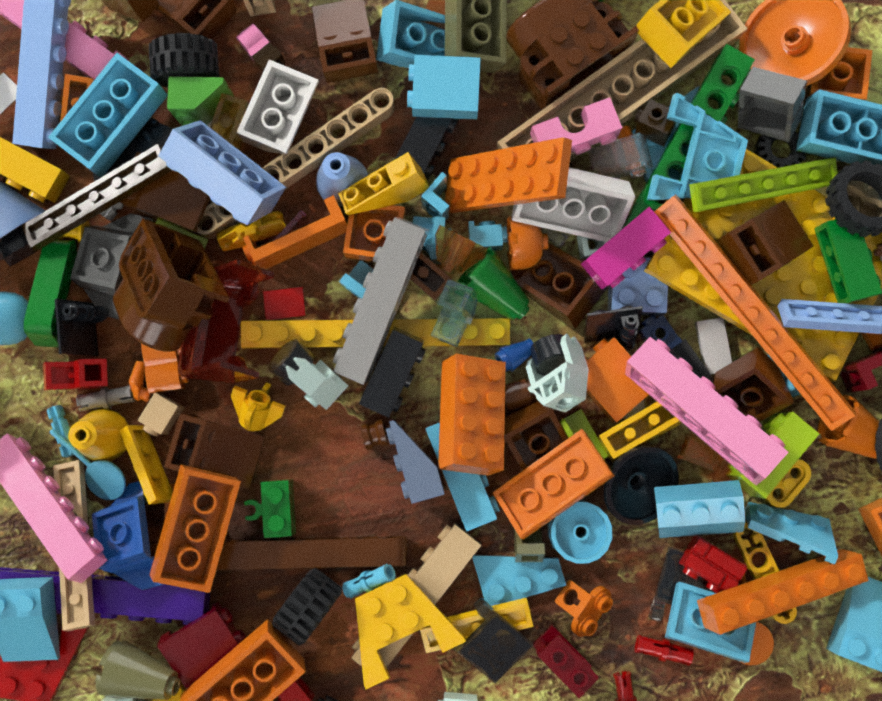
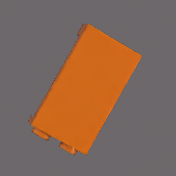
M334 195L324 199L330 215L261 247H258L249 235L243 237L246 245L242 246L248 261H251L254 266L258 265L264 271L346 233L347 223Z

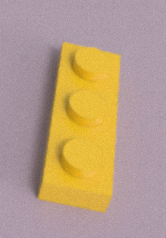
M145 425L125 426L119 431L148 504L168 503L171 500L173 491L148 432L143 430Z

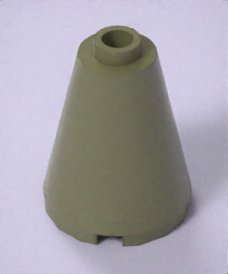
M123 640L122 642L115 641L106 650L99 664L104 666L102 675L97 674L95 680L98 694L109 698L169 700L177 694L181 684L178 673L133 644Z

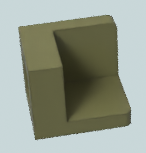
M514 529L515 562H543L545 543H542V531L540 529L524 540L520 539Z

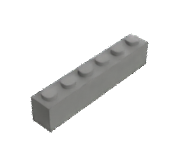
M394 217L393 221H388L383 236L386 237L384 245L377 248L373 258V262L376 263L372 273L369 272L363 283V288H366L363 298L359 297L353 308V313L356 314L353 323H348L344 331L343 338L346 341L343 348H339L334 356L333 363L336 366L333 372L362 385L370 380L429 229L400 217Z

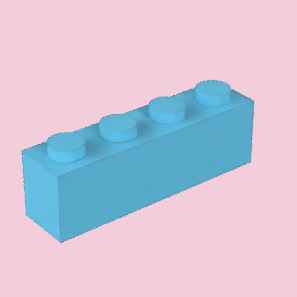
M437 423L425 429L436 457L439 459L440 423ZM442 470L466 532L497 519L495 513L500 510L494 496L488 497L485 487L489 486L486 475Z

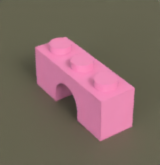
M609 97L583 108L581 117L585 128L578 133L566 131L562 127L559 117H555L532 126L530 135L533 143L561 137L572 140L571 153L575 152L576 155L589 151L591 145L600 142L601 145H606L615 141L622 126Z

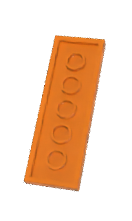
M561 137L451 159L448 169L447 191L445 193V202L449 205V212L457 213L565 198L572 140Z

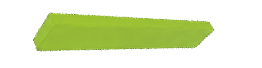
M836 157L689 184L693 212L828 187L830 185L829 182L838 174Z

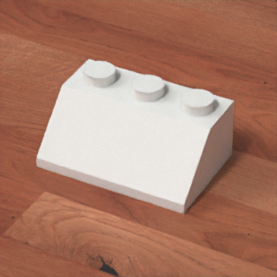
M269 60L236 133L243 142L266 152L287 154L319 80Z

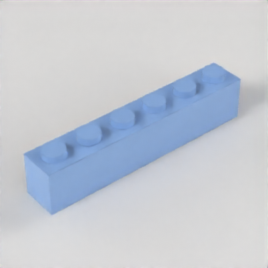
M24 0L12 144L56 149V143L48 137L57 127L62 109L60 97L61 89L64 85L62 74L63 62L66 59L65 39L69 29L67 16L71 0Z

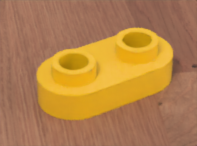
M798 459L792 466V468L797 469L798 475L793 478L790 474V469L767 496L765 501L769 505L778 508L786 507L805 487L811 478V468L805 461ZM778 488L781 495L776 499L773 496V492Z

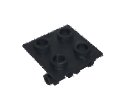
M55 299L59 354L99 356L96 323L107 319L108 311L103 306H94L90 302Z
M624 306L616 310H596L592 313H587L584 343L601 341L604 338L609 340L615 337L626 351H631L635 347L643 307Z

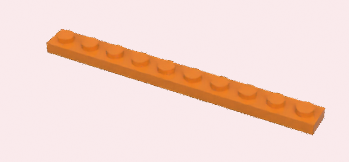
M675 194L655 210L654 213L670 230V236L827 427L833 431L855 417V410L789 330L783 326V323L681 199Z

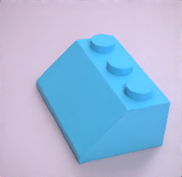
M739 480L654 487L659 538L744 532V496Z

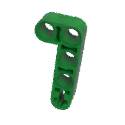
M56 239L41 250L24 317V332L35 346L59 348L55 299L67 300L71 284L70 277L77 256V244L74 240Z

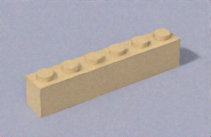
M456 523L452 527L449 525L444 527L437 537L441 540L435 549L430 546L420 559L424 563L418 571L413 568L408 574L432 600L434 605L481 546L478 540ZM412 634L379 649L386 668ZM358 638L352 646L355 652L351 658L362 666L360 641Z

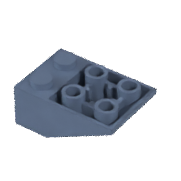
M389 421L391 427L386 428L390 445L395 444L398 454L393 457L397 472L403 471L405 481L401 483L404 498H410L411 504L444 495L445 492L438 466L396 421Z

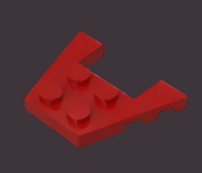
M90 627L73 631H63L62 628L59 642L60 658L58 660L3 662L0 655V698L20 701H53L68 671V667L74 655L77 654L81 646L80 643Z

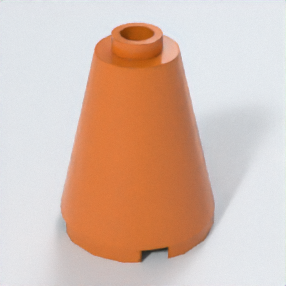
M843 395L845 400L855 410L856 416L833 431L820 418L817 432L821 434L819 442L828 447L876 459V431L880 421L857 399L849 395Z

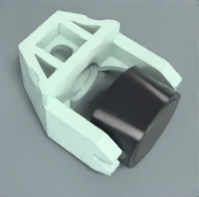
M553 334L542 337L533 343L530 349L532 358L526 364L531 384L528 390L536 395V399L543 406L562 412H567L586 399L589 368L582 347L576 337L570 339L568 334Z
M297 339L290 340L274 355L268 367L269 371L285 385L289 386L295 383L306 393L305 399L314 407L321 405L327 410L348 385L321 359L314 365V354Z

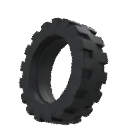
M856 161L849 166H845L829 182L830 185L825 193L828 195L825 199L826 206L830 207L828 212L832 218L835 217L838 226L841 228L844 226L850 234L858 233L860 237H867L870 234L872 237L877 236L882 232V216L870 217L854 208L848 199L847 186L851 181L863 182L875 189L882 199V165H873L871 161H863L862 163Z

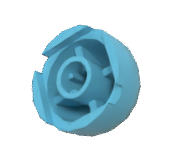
M0 292V345L17 344L27 337L24 332V317L28 301L22 295L15 292Z

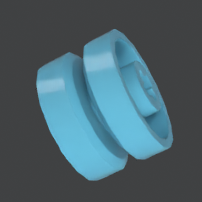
M580 500L548 522V537L552 547L566 560L576 564L591 563L600 559L608 550L612 541V525L608 516L598 506ZM582 527L585 529V532L577 536L576 529Z

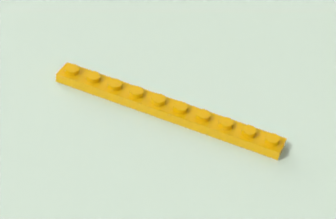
M394 319L383 347L386 346L394 326L423 339L422 347L510 345V319ZM353 320L241 321V348H282V346L293 339L300 341L306 348H343L346 341L343 338L344 331L348 323L352 324Z

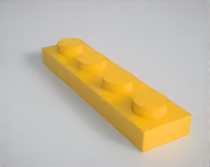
M527 598L447 617L454 627L465 636L467 641L462 644L469 643L495 615L516 631L534 627ZM431 626L420 629L426 653L441 650ZM501 629L495 635L498 636L510 632Z

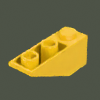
M407 152L342 190L338 195L345 213L352 215L408 202L425 192L429 188V184L422 168Z

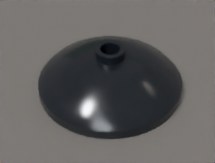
M650 445L638 446L625 452L610 468L615 476L604 483V501L609 512L623 523L641 525L656 519L654 487L679 484V472L674 459L661 448Z

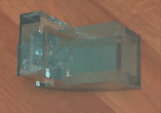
M448 279L437 303L441 313L431 336L434 339L458 347L467 325L472 323L477 306V294L473 288Z

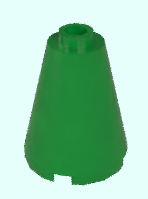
M489 247L482 252L485 255L482 260L475 259L458 279L459 284L455 285V288L464 295L510 320H514L516 317L520 320L529 311L530 307L527 305L530 300L495 250Z

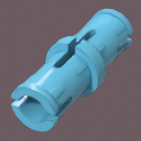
M388 564L373 571L366 570L359 577L344 582L342 586L343 593L347 598L350 597V599L364 592L368 593L380 585L395 580V570Z

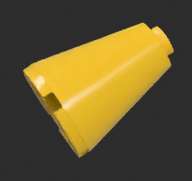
M93 410L72 425L68 434L69 441L87 459L110 462L119 458L127 450L119 430L127 426L128 423L122 415L113 410Z

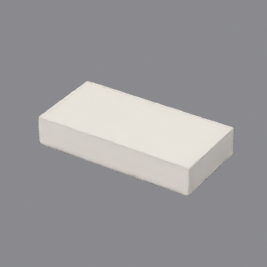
M716 318L695 322L702 363L710 374H715V372L732 363L724 319Z

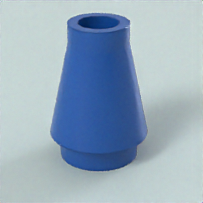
M529 338L522 342L501 347L495 353V359L506 362V372L509 370L513 372L532 355L530 349L533 341Z

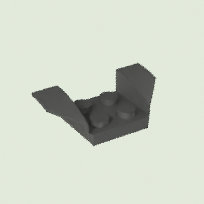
M130 213L102 227L89 226L84 228L70 279L85 290L95 306H103L108 311V317L119 319L113 303V295L123 280L119 270L120 257L142 218L154 222L153 218Z

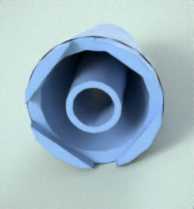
M334 152L327 155L317 172L316 187L323 200L334 195L338 206L343 207L338 193L368 176L364 165L356 158Z

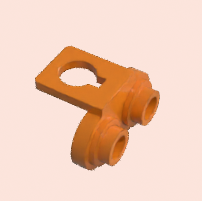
M568 580L566 586L563 587L555 599V603L574 617L571 623V630L577 636L583 637L592 636L596 632L599 618L603 613L611 609L613 600L611 599L610 590L604 586L594 588L589 594L576 583ZM575 590L577 592L578 599L580 600L578 606L575 604L567 605L566 596L570 591Z

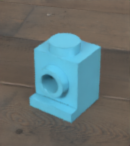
M474 221L468 222L470 253L483 252L489 247L499 251L502 250L503 243L508 242L506 226L495 224V221H483L479 223V226H474Z

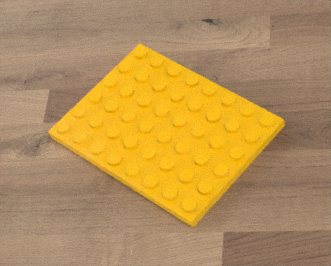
M746 149L740 175L778 167ZM812 189L700 212H693L691 198L682 200L720 248L721 246L717 242L718 239L785 200L814 247L751 286L781 322L782 319L777 307L781 299L837 303L814 228L835 219L828 212L830 207L826 206L825 199L827 197ZM882 232L877 236L872 237L870 234L865 237L867 247L871 253L874 249H877V244H882ZM670 234L664 239L667 243L657 252L653 253L644 272L752 335ZM872 253V262L875 272L880 278L882 289V263L880 258L873 256ZM878 295L850 304L874 305ZM787 328L831 382L837 380L860 333Z

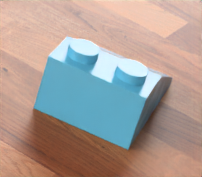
M399 0L393 1L382 9L376 60L409 68V64H414L415 55L445 56V30L421 22L445 23V15Z
M53 577L0 579V655L3 662L58 660L60 658Z
M868 577L869 581L846 589L826 649L836 655L882 672V582Z

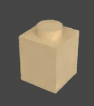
M155 392L138 421L145 425L143 430L157 437L158 434L168 435L183 411L184 406L162 393Z

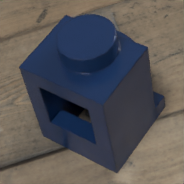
M653 314L641 322L643 328L638 330V334L644 343L651 337L655 341L657 339L663 341L672 349L683 342L664 315L657 318ZM659 328L663 331V338L656 337V329Z

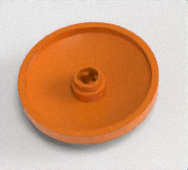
M765 0L753 11L746 21L745 26L747 30L740 38L739 51L755 59L751 69L756 67L807 80L806 86L826 76L844 56L851 37L850 17L841 0Z

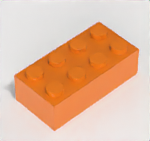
M457 353L442 361L439 470L486 476L504 471L506 362Z
M180 465L149 574L153 582L210 593L240 487V480L232 476Z
M267 619L182 692L180 701H273L306 672L305 659Z

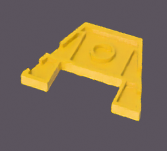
M408 574L355 598L365 689L390 678L379 649L426 626H431L442 653L467 641L465 636L454 627L444 613L432 603V600Z

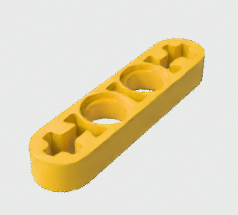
M745 521L744 528L751 530L748 528L747 522ZM753 530V533L750 535L753 544H760V546L751 547L747 539L741 538L744 532L733 533L734 540L753 580L779 571L761 533ZM756 552H762L765 555L766 561L761 567H755L752 563V556ZM795 607L785 611V617L780 614L771 617L779 623L788 624L795 619L797 609Z

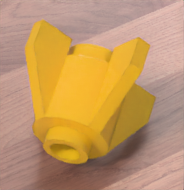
M266 382L261 391L253 390L249 395H247L248 390L236 385L232 390L231 399L238 415L239 423L248 431H260L281 418L284 413L285 405L275 401L271 403L270 396L268 395L271 387L270 383Z

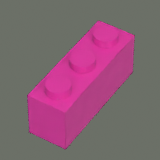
M648 207L582 262L581 265L601 289L608 285L613 289L625 279L623 273L628 268L634 271L646 261L643 256L647 252L652 250L655 253L667 243L664 238L671 232L653 210Z

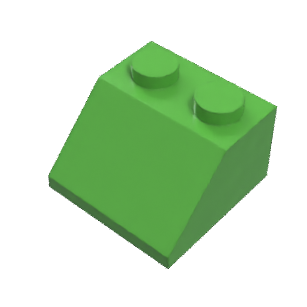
M169 76L167 109L182 126L199 120L207 125L234 101V94L224 78Z

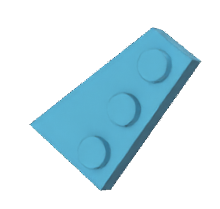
M748 502L745 512L749 529L780 542L785 539L798 544L800 546L799 550L810 554L811 550L826 556L824 561L835 565L838 559V552L829 518L771 507L766 504Z
M474 554L472 557L487 607L566 586L559 559L556 557H544L543 562H515L514 556L502 555L487 556Z

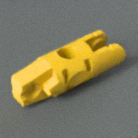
M274 211L249 225L238 223L217 233V240L221 249L228 251L245 246L246 243L243 237L247 235L256 243L281 234L286 229L283 214L281 211Z

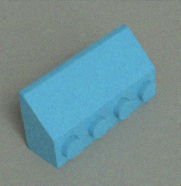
M116 53L48 138L101 178L166 99L168 94L159 83L123 56Z

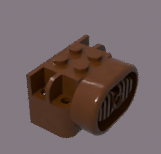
M541 0L514 21L506 33V41L520 59L518 77L539 108L543 110L631 47L639 32L637 26L628 31L621 21L623 14L620 10L614 11L607 3L599 2V0Z
M142 218L120 257L119 270L123 280L113 295V303L120 322L129 335L152 349L172 352L180 348L192 327H198L202 319L208 320L213 315L211 305L215 299L227 303L229 296L200 240Z

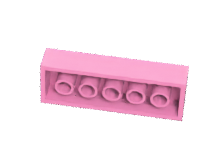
M649 337L627 361L625 375L754 485H758L788 454V451L784 449L785 444L773 434L770 436L760 429L762 425L751 415L745 416L737 409L738 405L734 400L726 395L722 397L714 390L716 388L710 380L703 376L699 378L694 374L692 366L683 358L677 359L669 353L671 350L663 341L659 339L655 341Z

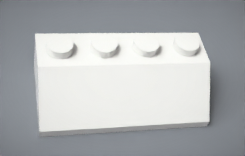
M569 167L565 198L513 205L512 221L608 242L622 230L635 195L629 181Z

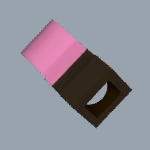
M251 24L236 36L239 43L248 53V56L262 72H264L269 60L281 65L286 64L282 54L265 38L254 24Z

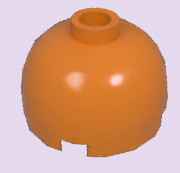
M508 216L506 224L508 242L506 243H508L509 252H507L509 269L522 270L531 268L540 261L543 250H548L547 233H542L541 227L512 221V216Z

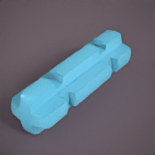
M56 405L48 408L49 420L52 419L53 421L51 423L52 429L70 443L68 437L70 427L67 419L63 417L65 416L63 407ZM56 439L57 444L61 445L59 450L63 458L74 456Z

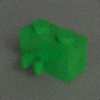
M293 479L261 482L262 503L255 499L245 501L244 505H253L256 508L255 514L245 516V520L253 521L263 515L264 538L293 536L296 534Z

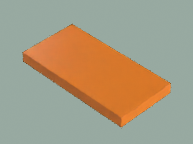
M581 429L492 493L520 539L524 540L615 475L586 432Z

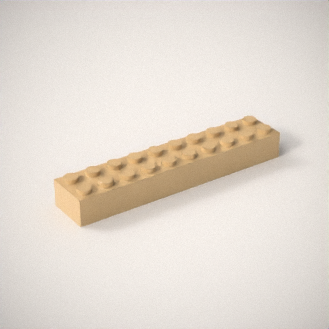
M720 0L731 13L672 68L643 39H640L498 141L496 150L533 143L530 135L532 126L555 117H559L560 123L566 131L578 133L585 128L581 117L583 108L609 97L622 125L635 116L640 107L645 108L650 99L656 101L717 57L720 50L726 44L732 46L739 41L747 27L726 0ZM575 152L571 153L570 162L579 155H576Z

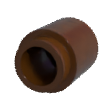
M523 378L505 384V408L507 412L522 408L537 400L536 395L528 390V387L531 386L529 380Z

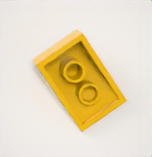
M660 0L647 11L636 26L639 29V36L672 68L718 26L731 11L720 0Z

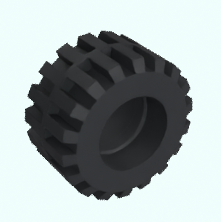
M175 33L161 36L149 43L150 77L159 83L160 86L168 88L169 76L219 77L217 44L212 39L197 34Z
M317 568L310 570L274 616L272 626L298 646L304 644L339 598L342 587Z

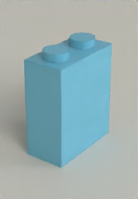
M415 55L414 64H409L408 80L413 81V91H408L407 107L412 108L413 117L477 119L480 58Z

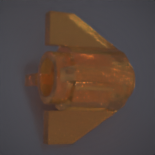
M439 225L435 234L437 261L442 263L440 268L453 275L456 270L462 273L483 259L487 248Z

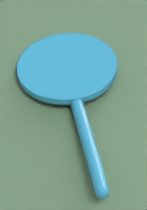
M54 429L50 430V434L87 466L85 480L89 489L96 496L105 500H114L123 494L126 488V480L122 471L115 464L106 460H96L91 463Z

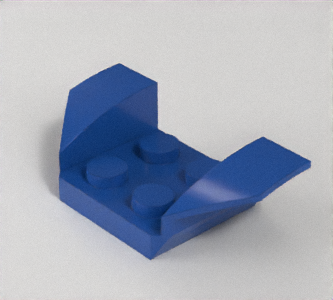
M140 481L130 483L125 488L123 494L111 506L93 513L92 522L94 538L103 545L104 550L102 553L108 560L98 569L113 573L133 586L146 590L164 584L153 582L149 575L154 557L151 556L145 511V504L148 501L144 496Z

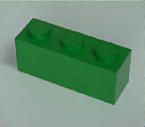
M836 219L827 221L814 228L837 303L850 304L882 294L881 281L875 272L872 253L867 247L865 237H860L858 233L850 234L847 232V228L838 226Z

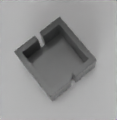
M753 67L740 88V109L738 111L737 128L790 142L802 120L807 80Z

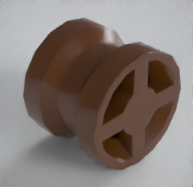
M382 419L377 420L372 425L367 423L361 424V431L367 451L372 450L377 445L388 446V439Z

